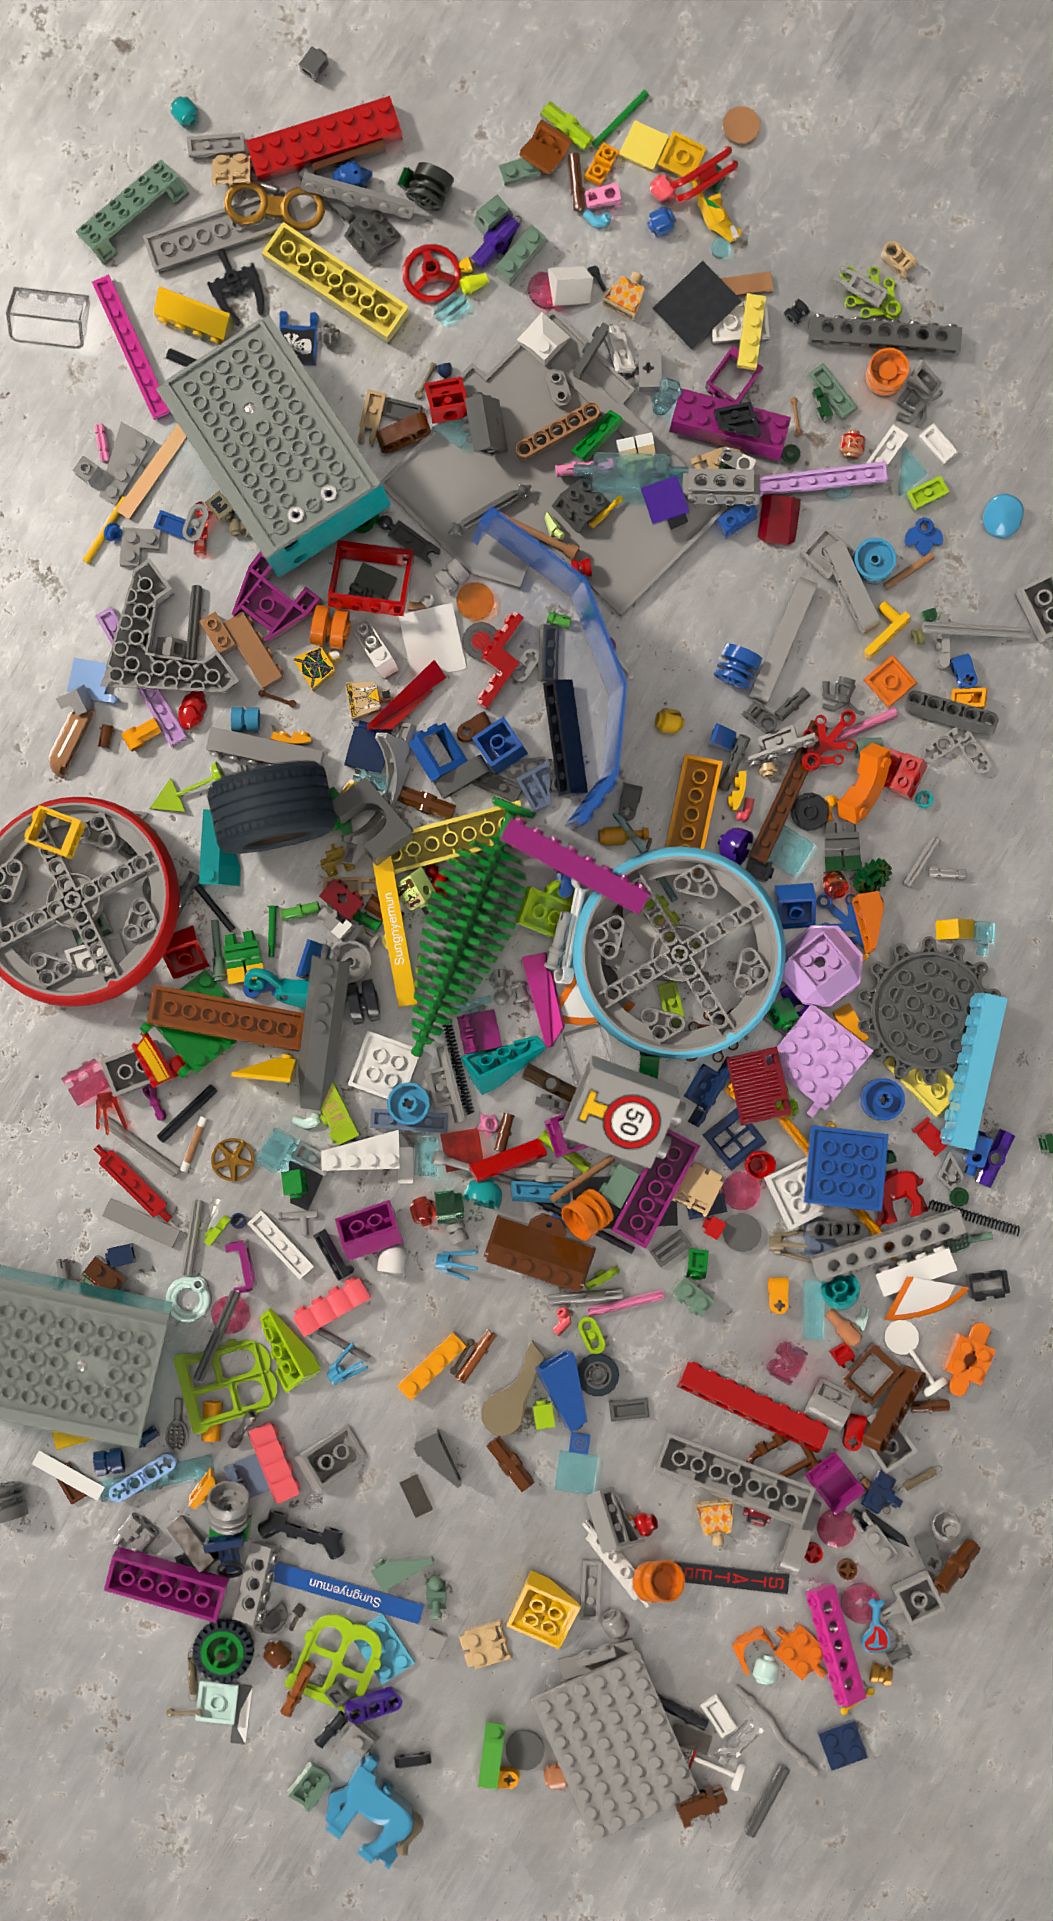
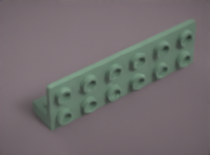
M159 160L130 186L126 187L117 197L112 199L104 208L95 213L86 223L82 224L75 233L88 245L98 260L104 264L117 253L108 240L164 192L167 193L172 202L176 203L189 191L181 178L167 164Z

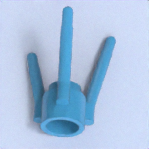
M443 1251V1254H437L435 1269H440L442 1273H448L468 1281L469 1277L449 1269L456 1267L477 1271L478 1268L453 1263V1258L450 1256L477 1254L478 1251Z
M351 1342L338 1359L330 1365L331 1370L327 1372V1376L334 1385L344 1382L348 1378L368 1369V1366H364L355 1370L364 1363L363 1361L354 1364L348 1369H345L342 1365L338 1366L354 1346V1342Z

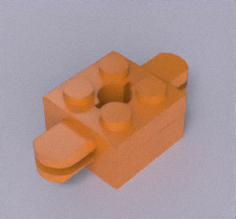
M982 1322L973 1324L968 1337L956 1332L942 1366V1369L952 1373L948 1389L955 1396H964L970 1382L982 1386L996 1349L986 1345L991 1333L990 1328Z

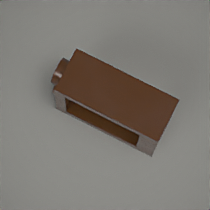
M872 1342L842 1375V1378L845 1380L843 1384L851 1391L856 1389L860 1393L858 1397L865 1404L869 1401L873 1405L901 1374L903 1369ZM873 1353L892 1371L875 1391L868 1395L850 1377L867 1357Z

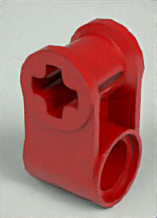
M855 1413L849 1414L844 1424L842 1439L843 1446L846 1449L857 1451L861 1448L867 1416ZM853 1437L857 1442L851 1447L848 1440H852Z

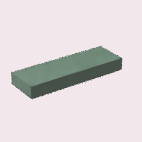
M824 363L808 374L809 379L816 388L821 387L824 398L827 399V402L841 420L857 410L856 404Z

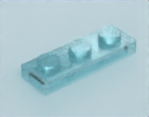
M803 1280V1339H823L822 1281Z

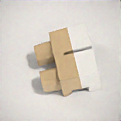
M652 432L638 435L634 438L629 437L616 440L621 464L624 463L627 473L637 471L635 461L641 459L644 469L655 467L654 456H656Z

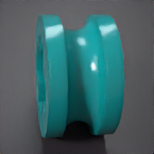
M923 790L915 797L916 805L920 808H927L933 803L934 797L931 792ZM922 794H924V797L926 795L929 797L927 800L928 804L920 802Z

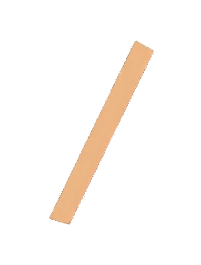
M179 424L173 429L118 507L117 512L129 519L186 439L187 436Z

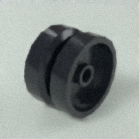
M373 979L362 981V993H360L359 986L355 982L349 983L347 986V998L354 1025L365 1022L364 1011L367 1012L368 1019L371 1022L381 1020L380 1002Z

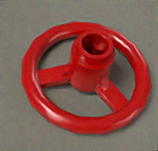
M424 244L414 249L406 257L402 267V281L407 291L417 300L426 303H439L450 298L458 289L459 280L462 278L461 268L459 267L456 255L447 247L438 244ZM430 252L444 254L454 267V275L441 271L440 263L431 257ZM423 254L425 261L422 264V276L412 285L409 274L411 264L417 256ZM440 279L452 283L445 292L438 295H426L419 292L427 282L434 283Z

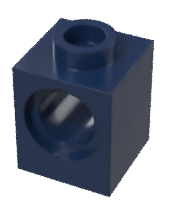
M133 1243L108 1248V1253H105L106 1262L111 1265V1268L137 1262Z

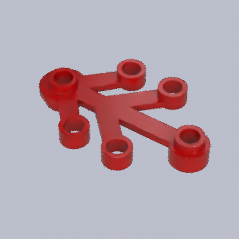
M852 710L842 712L840 722L827 737L825 728L826 717L818 715L815 718L814 723L818 729L819 747L815 752L814 745L806 748V754L802 758V765L806 770L815 771L820 765L824 764L840 766L844 762L843 755L839 753L834 756L821 757L825 751L845 749L851 752L855 749L856 742L852 739L844 742H833L846 726H851L855 722L856 715ZM844 716H849L850 722H846ZM822 718L824 723L819 724L817 719ZM807 729L803 732L802 737L805 736L806 732L814 733V731ZM847 743H852L853 748H848ZM835 757H840L841 762L837 763ZM808 759H813L814 765H810Z

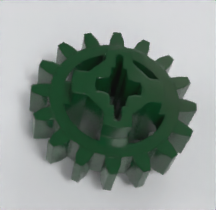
M880 858L876 861L872 859L869 864L866 862L865 867H860L859 872L855 873L857 878L853 879V887L859 894L875 892L876 890L880 891V887H885L886 882L890 881L888 876L892 875V867L885 859L881 860Z

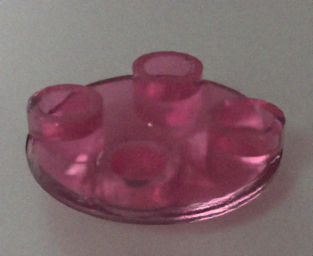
M540 271L536 273L528 283V294L531 301L542 309L557 307L553 306L548 272Z
M735 1172L724 1181L722 1195L725 1202L731 1208L747 1210L754 1207L758 1201L760 1186L758 1180L749 1176L747 1172Z
M831 1509L826 1511L817 1522V1532L820 1539L830 1547L840 1548L846 1546L852 1541L856 1532V1527L852 1523L854 1519L845 1510L837 1515Z

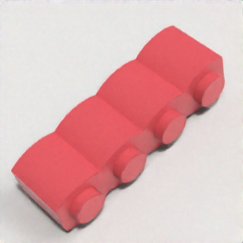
M355 1276L344 1281L346 1285L339 1289L336 1286L328 1291L329 1295L325 1298L319 1296L311 1301L313 1305L308 1308L302 1306L294 1311L296 1315L292 1318L303 1337L371 1298L360 1277L357 1279Z
M266 1422L248 1430L247 1434L275 1503L279 1504L299 1495V1482L297 1478L293 1479L291 1471H293V1467L290 1461H286L284 1457L286 1450L283 1443H279L276 1435H279L275 1424L271 1425V1422Z

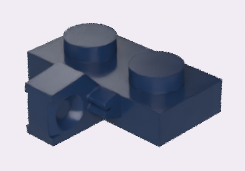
M878 1470L861 1504L875 1514H880L883 1506L888 1507L890 1505L895 1509L900 1508L903 1501L894 1495L895 1491L892 1489L897 1480L884 1471Z

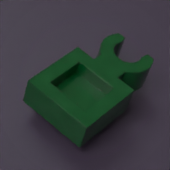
M821 387L813 389L812 395L817 402V415L825 423L832 419L833 413L827 399L824 398Z

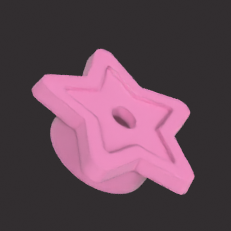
M481 1114V1123L477 1129L484 1131L486 1136L490 1138L493 1131L499 1129L496 1115L493 1114L488 1117Z

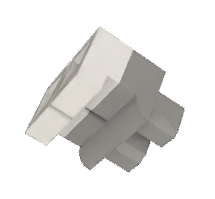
M324 907L318 913V916L325 921L322 925L342 942L356 929L347 920L342 924L340 922L341 916L336 910L332 913L327 907Z

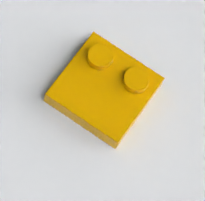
M673 130L657 167L678 178H682L699 166L707 147Z

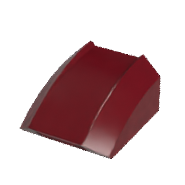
M772 494L763 495L757 537L765 543L789 545L795 542L801 499Z

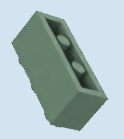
M531 224L495 266V275L510 286L544 247L546 236Z

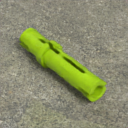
M545 1129L538 1139L550 1147L554 1153L549 1135ZM576 1152L562 1156L582 1173H585L591 1166V1163L587 1162Z

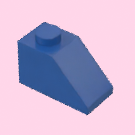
M716 723L708 746L730 753L737 743V732Z

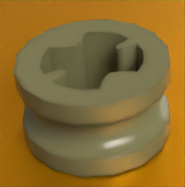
M918 628L917 631L912 629L911 637L914 646H918L919 643L925 644L922 628Z

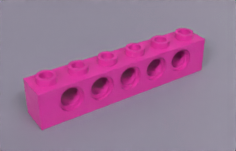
M821 1584L805 1591L837 1705L851 1706L866 1699V1693L835 1584Z

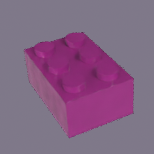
M390 1200L335 1219L341 1245L348 1261L403 1242L397 1217Z

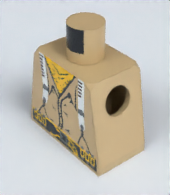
M376 682L345 683L352 721L380 712V702L391 700L389 689L378 691Z

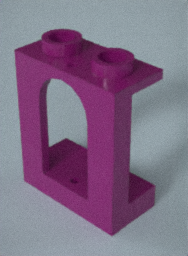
M248 1239L228 1243L225 1245L226 1253L239 1250L245 1284L234 1287L233 1291L239 1290V1294L250 1292L253 1290L252 1287L257 1285Z

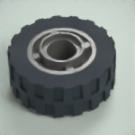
M590 1354L584 1357L578 1365L581 1389L589 1395L595 1397L604 1396L614 1390L618 1384V1367L613 1359L605 1354ZM596 1369L603 1372V1377L600 1380H594L592 1377V1373Z

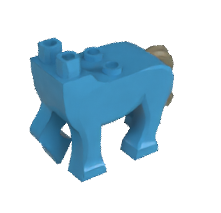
M371 1750L367 1757H362L356 1765L348 1785L331 1791L325 1820L328 1823L326 1824V1830L340 1840L349 1823L358 1812L370 1821L384 1825L380 1836L373 1842L362 1844L357 1848V1854L370 1864L375 1859L377 1861L381 1859L385 1863L384 1866L390 1869L398 1855L408 1856V1847L411 1841L422 1831L424 1823L422 1817L413 1811L412 1805L394 1790L395 1787L389 1781L384 1782L379 1778L377 1766L381 1757Z

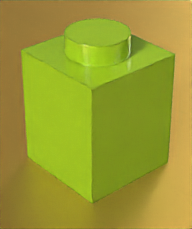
M548 1399L537 1400L536 1404H533L536 1430L555 1427L552 1401L548 1402Z

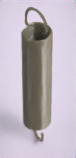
M932 1467L904 1483L903 1487L909 1491L936 1476L937 1472Z
M192 1657L188 1658L190 1701H192L190 1695L197 1694V1666L194 1665L195 1660Z

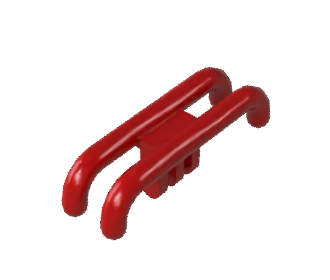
M725 146L722 152L684 177L671 181V188L681 187L694 180L701 182V184L690 191L677 195L676 200L678 202L687 201L736 170L738 167V161L731 160L729 165L719 172L715 168L716 164L730 156L732 148Z

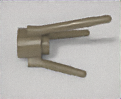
M804 1230L774 1233V1236H769V1251H773V1254H780L811 1263V1259L782 1251L785 1250V1247L808 1248V1244L787 1243L785 1238H781L802 1234Z

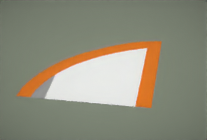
M574 972L572 982L566 985L559 997L564 1023L600 1025L583 1000ZM610 989L607 995L609 998L614 999L618 996V993ZM625 997L618 1001L627 1012L636 1005Z
M907 1276L884 1320H906L938 1312L959 1300L969 1287Z

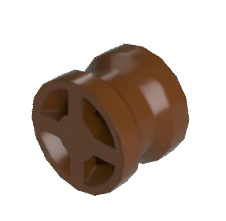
M843 1558L837 1563V1572L840 1577L845 1580L855 1578L858 1570L853 1560Z

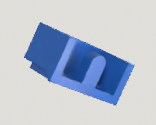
M738 504L718 517L716 525L727 539L757 519L756 514L758 510L754 505Z

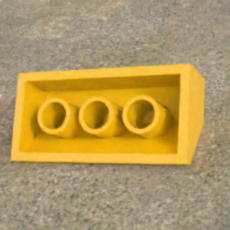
M159 286L153 312L158 322L164 325L172 324L177 330L185 332V330L190 331L193 336L200 339L205 337L210 339L211 343L218 346L229 339L234 328V322L229 313Z

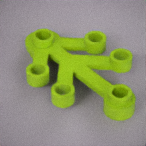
M846 266L847 268L855 272V269L853 267ZM872 266L868 271V277L880 285V270L878 267ZM875 270L877 275H872L870 271ZM840 273L841 278H843L847 282L850 281L851 277L849 279H846L844 277V273ZM886 278L883 282V288L888 290L887 300L884 298L879 308H862L860 317L863 320L880 315H885L886 318L893 320L901 315L902 306L899 302L895 301V281L892 278ZM891 282L892 286L887 287L885 283ZM848 296L845 300V306L849 309L854 308L855 305L869 304L863 299L854 296ZM851 299L854 301V304L850 305L847 301ZM889 308H894L896 312L891 313ZM867 311L869 315L864 316L862 312Z

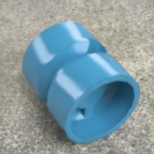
M232 707L231 731L243 732L246 729L248 732H259L260 708L248 707L247 710H244L243 707Z

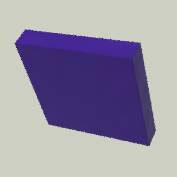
M678 476L641 488L652 525L689 513Z

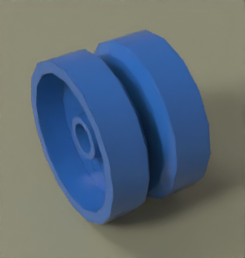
M888 1078L874 1079L862 1088L860 1105L868 1117L875 1120H890L902 1112L905 1105V1094L902 1087ZM883 1096L885 1098V1101L881 1103V1101H879V1097Z

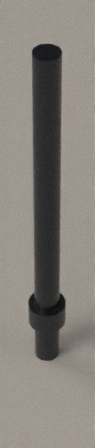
M534 1202L542 1206L543 1210L551 1211L562 1217V1208L554 1205V1203ZM598 1230L595 1234L630 1254L635 1249L630 1244L603 1230Z

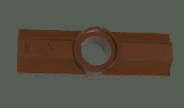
M406 786L402 787L397 799L398 802L412 806L422 813L433 814L446 820L452 819L456 809V805L438 799L437 796L428 792H419Z
M500 1436L495 1437L486 1445L498 1461L502 1471L512 1479L521 1492L535 1483L531 1475L523 1467L520 1458L514 1451L510 1450Z
M966 1539L956 1554L953 1553L949 1557L943 1571L934 1581V1585L939 1591L948 1594L959 1578L962 1579L970 1568V1564L981 1550L975 1541Z

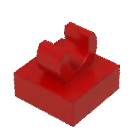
M845 1342L829 1351L839 1367L846 1368L845 1363L849 1360L852 1363L855 1362L854 1357L856 1356Z

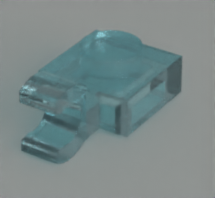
M355 768V773L360 776L353 775L352 780L358 783L366 777L370 782L373 781L377 785L378 791L384 792L387 775L372 771L366 773L364 769Z
M974 922L973 941H978L976 955L984 956V954H988V942H994L995 923Z

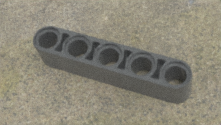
M918 690L909 692L905 702V710L912 715L986 736L992 735L995 732L999 722V718L994 712Z

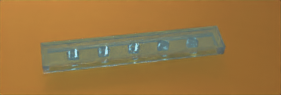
M211 1454L177 1462L176 1467L172 1471L136 1493L203 1477L210 1467L215 1472ZM160 1466L161 1473L164 1472V1471L162 1470V1468H163L164 1466ZM155 1468L148 1469L146 1474L148 1477L153 1478L156 1476L157 1471ZM131 1474L99 1481L98 1484L105 1487L100 1495L102 1502L111 1500L109 1497L110 1488ZM136 1477L131 1478L130 1486L138 1488L140 1480ZM126 1485L120 1490L115 1488L114 1496L121 1497V1494L128 1490Z

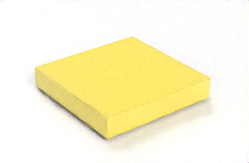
M635 120L620 150L619 157L653 172L669 136Z

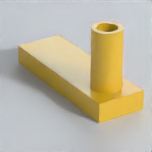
M884 601L878 607L892 624L864 650V656L868 660H871L910 622L911 616L906 611L903 614L898 613L887 601Z

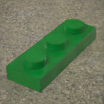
M610 409L571 450L572 453L586 463L625 421Z

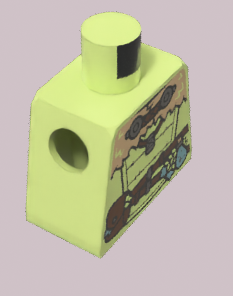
M419 867L397 882L396 886L400 901L410 911L419 906L427 915L431 912L427 910L428 903L432 904L429 901L431 892L436 891L422 867Z

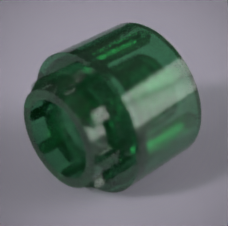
M454 1190L435 1191L438 1225L457 1223V1219L464 1218L462 1193H455Z

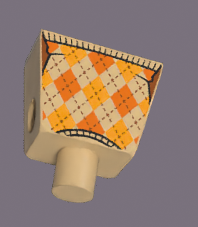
M633 271L630 279L620 276L604 296L602 305L635 321L645 292V288L640 285L643 275Z
M725 1499L695 1502L704 1536L712 1535L713 1546L724 1545L723 1534L731 1533L733 1502Z

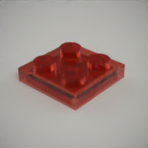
M477 1128L440 1134L442 1148L447 1157L468 1164L483 1160L480 1135ZM445 1164L446 1172L462 1170Z

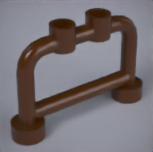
M774 1434L772 1436L773 1441L767 1444L765 1441L756 1444V1450L748 1455L746 1462L754 1465L756 1458L767 1454L776 1447L782 1446L789 1440ZM801 1446L807 1458L778 1474L789 1477L805 1467H808L810 1471L822 1460H817L811 1450Z

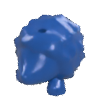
M352 161L337 168L336 172L333 173V180L367 189V183L373 173Z

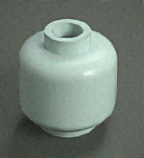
M764 1655V1658L756 1659L753 1670V1677L756 1678V1682L771 1686V1683L777 1681L780 1665L775 1662L776 1658Z

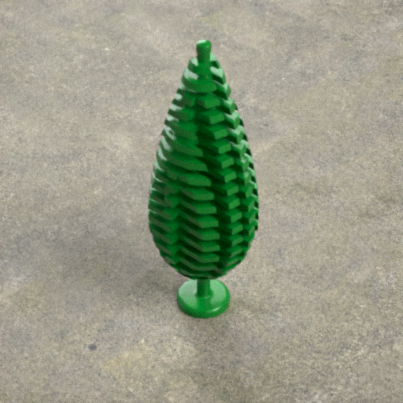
M493 796L492 803L506 810V814L498 834L484 836L494 841L493 846L476 840L467 843L490 854L489 858L464 848L455 851V853L466 859L477 861L480 865L485 866V868L483 869L474 864L471 866L466 864L465 861L450 858L446 863L453 865L463 872L473 873L477 878L469 875L467 878L462 876L460 872L442 868L439 874L449 877L450 880L458 884L464 883L470 889L465 887L461 889L456 887L454 883L443 882L436 879L434 884L445 889V892L454 896L457 894L464 897L465 900L459 899L457 901L452 899L451 895L431 892V898L439 900L441 904L449 908L452 906L456 907L460 912L455 910L453 913L448 911L446 907L438 904L435 906L428 903L427 910L435 912L437 916L445 920L447 918L452 919L455 923L450 922V924L442 922L441 918L425 915L424 922L431 924V927L442 931V929L448 931L450 935L445 934L443 936L438 934L437 930L422 928V935L435 943L437 941L444 943L445 946L437 947L432 942L420 940L419 947L430 954H438L441 956V959L438 957L433 959L428 957V954L418 953L417 959L421 963L434 966L436 970L432 969L430 971L423 966H416V973L430 978L432 982L428 981L426 983L416 978L414 985L426 990L427 993L433 996L414 992L413 998L429 1007L413 1005L412 1011L425 1018V1020L412 1018L411 1024L420 1029V1033L412 1031V1038L416 1040V1043L411 1050V1054L415 1057L422 1056L425 1044L430 1045L435 1041L429 1037L430 1033L438 1036L443 1033L444 1030L434 1025V1022L442 1025H449L452 1019L438 1013V1011L454 1015L460 1012V1009L443 1001V998L452 1003L457 1002L465 1005L468 999L455 994V991L459 992L461 990L468 995H473L477 990L469 984L461 983L459 979L463 981L467 979L472 981L473 984L478 985L484 980L474 972L464 971V968L469 969L471 967L476 969L477 972L488 974L491 970L488 965L478 960H470L468 956L473 958L475 955L480 957L482 961L489 963L497 961L498 957L492 955L491 952L483 948L479 950L474 948L473 945L478 946L481 944L491 951H503V945L498 944L487 936L485 938L480 937L477 933L483 935L485 932L494 939H504L506 941L511 937V935L502 932L501 929L491 924L490 927L484 925L482 921L486 923L492 921L496 926L504 929L508 927L514 930L517 925L497 913L494 915L488 913L486 909L491 911L496 909L502 915L517 917L519 913L517 910L511 909L509 905L500 901L497 903L491 899V897L495 899L500 897L506 903L518 904L520 906L524 902L523 899L516 897L506 890L503 892L496 889L492 884L500 887L504 885L512 891L526 894V887L494 873L496 870L505 875L508 873L517 879L527 881L524 872L499 862L501 858L524 866L521 858L504 851L505 846L513 849L516 848L500 838L511 818L515 820L519 815L532 820L535 819L537 813Z

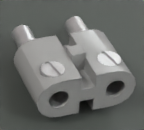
M133 1512L118 1529L119 1535L113 1543L115 1546H119L124 1539L126 1541L130 1540L132 1542L131 1545L134 1547L132 1550L144 1552L157 1537L158 1531L150 1523L146 1524L143 1517Z

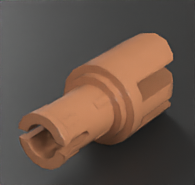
M833 1308L824 1315L836 1327L835 1333L847 1345L855 1346L859 1343L862 1334L849 1319L844 1320Z

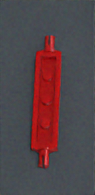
M98 1144L97 1148L93 1149L101 1157L98 1164L152 1217L160 1215L168 1223L169 1219H172V1216L165 1210L168 1203L114 1150L106 1152Z

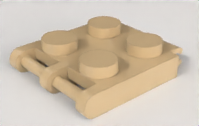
M247 153L233 154V157H230V154L216 155V158L212 159L213 187L217 186V184L234 185V183L243 182L251 184L250 156H247Z
M695 1162L693 1167L690 1166L672 1201L675 1202L677 1200L687 1205L688 1209L691 1210L693 1208L707 1217L723 1186V1182H721L723 1175L713 1170H710L707 1175L705 1174L707 1167Z
M501 1619L464 1630L465 1634L459 1636L462 1650H470L464 1653L467 1667L475 1666V1669L512 1658V1653H509L506 1643L508 1641L507 1637L504 1636L501 1624H503ZM495 1626L498 1627L499 1634H500V1637H501V1638L498 1637L497 1630H496V1627H495ZM500 1643L503 1644L505 1655L503 1654V1650Z

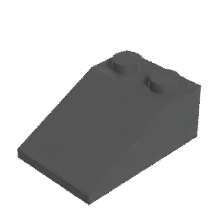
M438 1428L417 1437L414 1444L416 1455L418 1457L421 1456L425 1463L457 1488L461 1487L462 1479Z

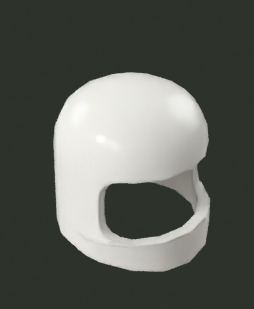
M393 1245L380 1250L377 1271L405 1276L404 1264L407 1257L405 1249L399 1245Z

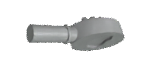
M174 1398V1420L167 1427L165 1440L171 1451L180 1452L188 1443L189 1431L186 1423L182 1421V1398Z

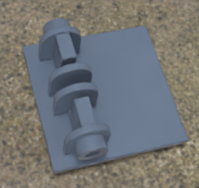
M256 1454L223 1467L228 1481L243 1485L248 1491L249 1499L270 1490Z

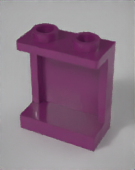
M835 1451L804 1475L810 1484L816 1488L818 1494L835 1515L845 1510L849 1504L859 1499L865 1493V1489Z

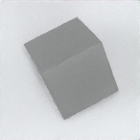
M85 685L69 690L56 698L61 709L72 705L76 716L94 707Z

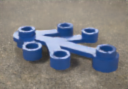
M820 894L816 899L818 907L829 910L842 922L840 924L824 922L820 926H839L842 931H852L857 936L848 938L853 944H859L860 947L864 948L860 930L856 923L853 904L847 900L849 896L854 898L855 895L849 894L845 897V903L848 906L847 917L832 903V897L829 894ZM821 898L827 899L826 905L821 904Z

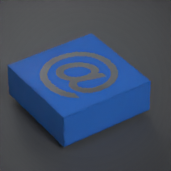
M571 1432L569 1452L588 1455L591 1435Z

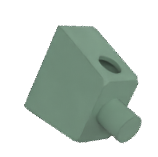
M496 195L477 210L474 225L484 236L487 231L495 230L508 214L513 217V213L500 196Z

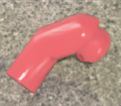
M745 797L743 811H738L736 814L738 821H742V823L748 821L753 811L755 799Z
M560 1307L557 1310L559 1323L552 1329L558 1336L571 1324L570 1311L565 1307Z

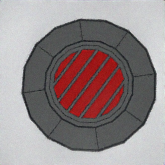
M478 622L466 629L463 634L462 643L468 656L475 660H481L483 649L494 640L493 635L497 631L494 626L489 623Z

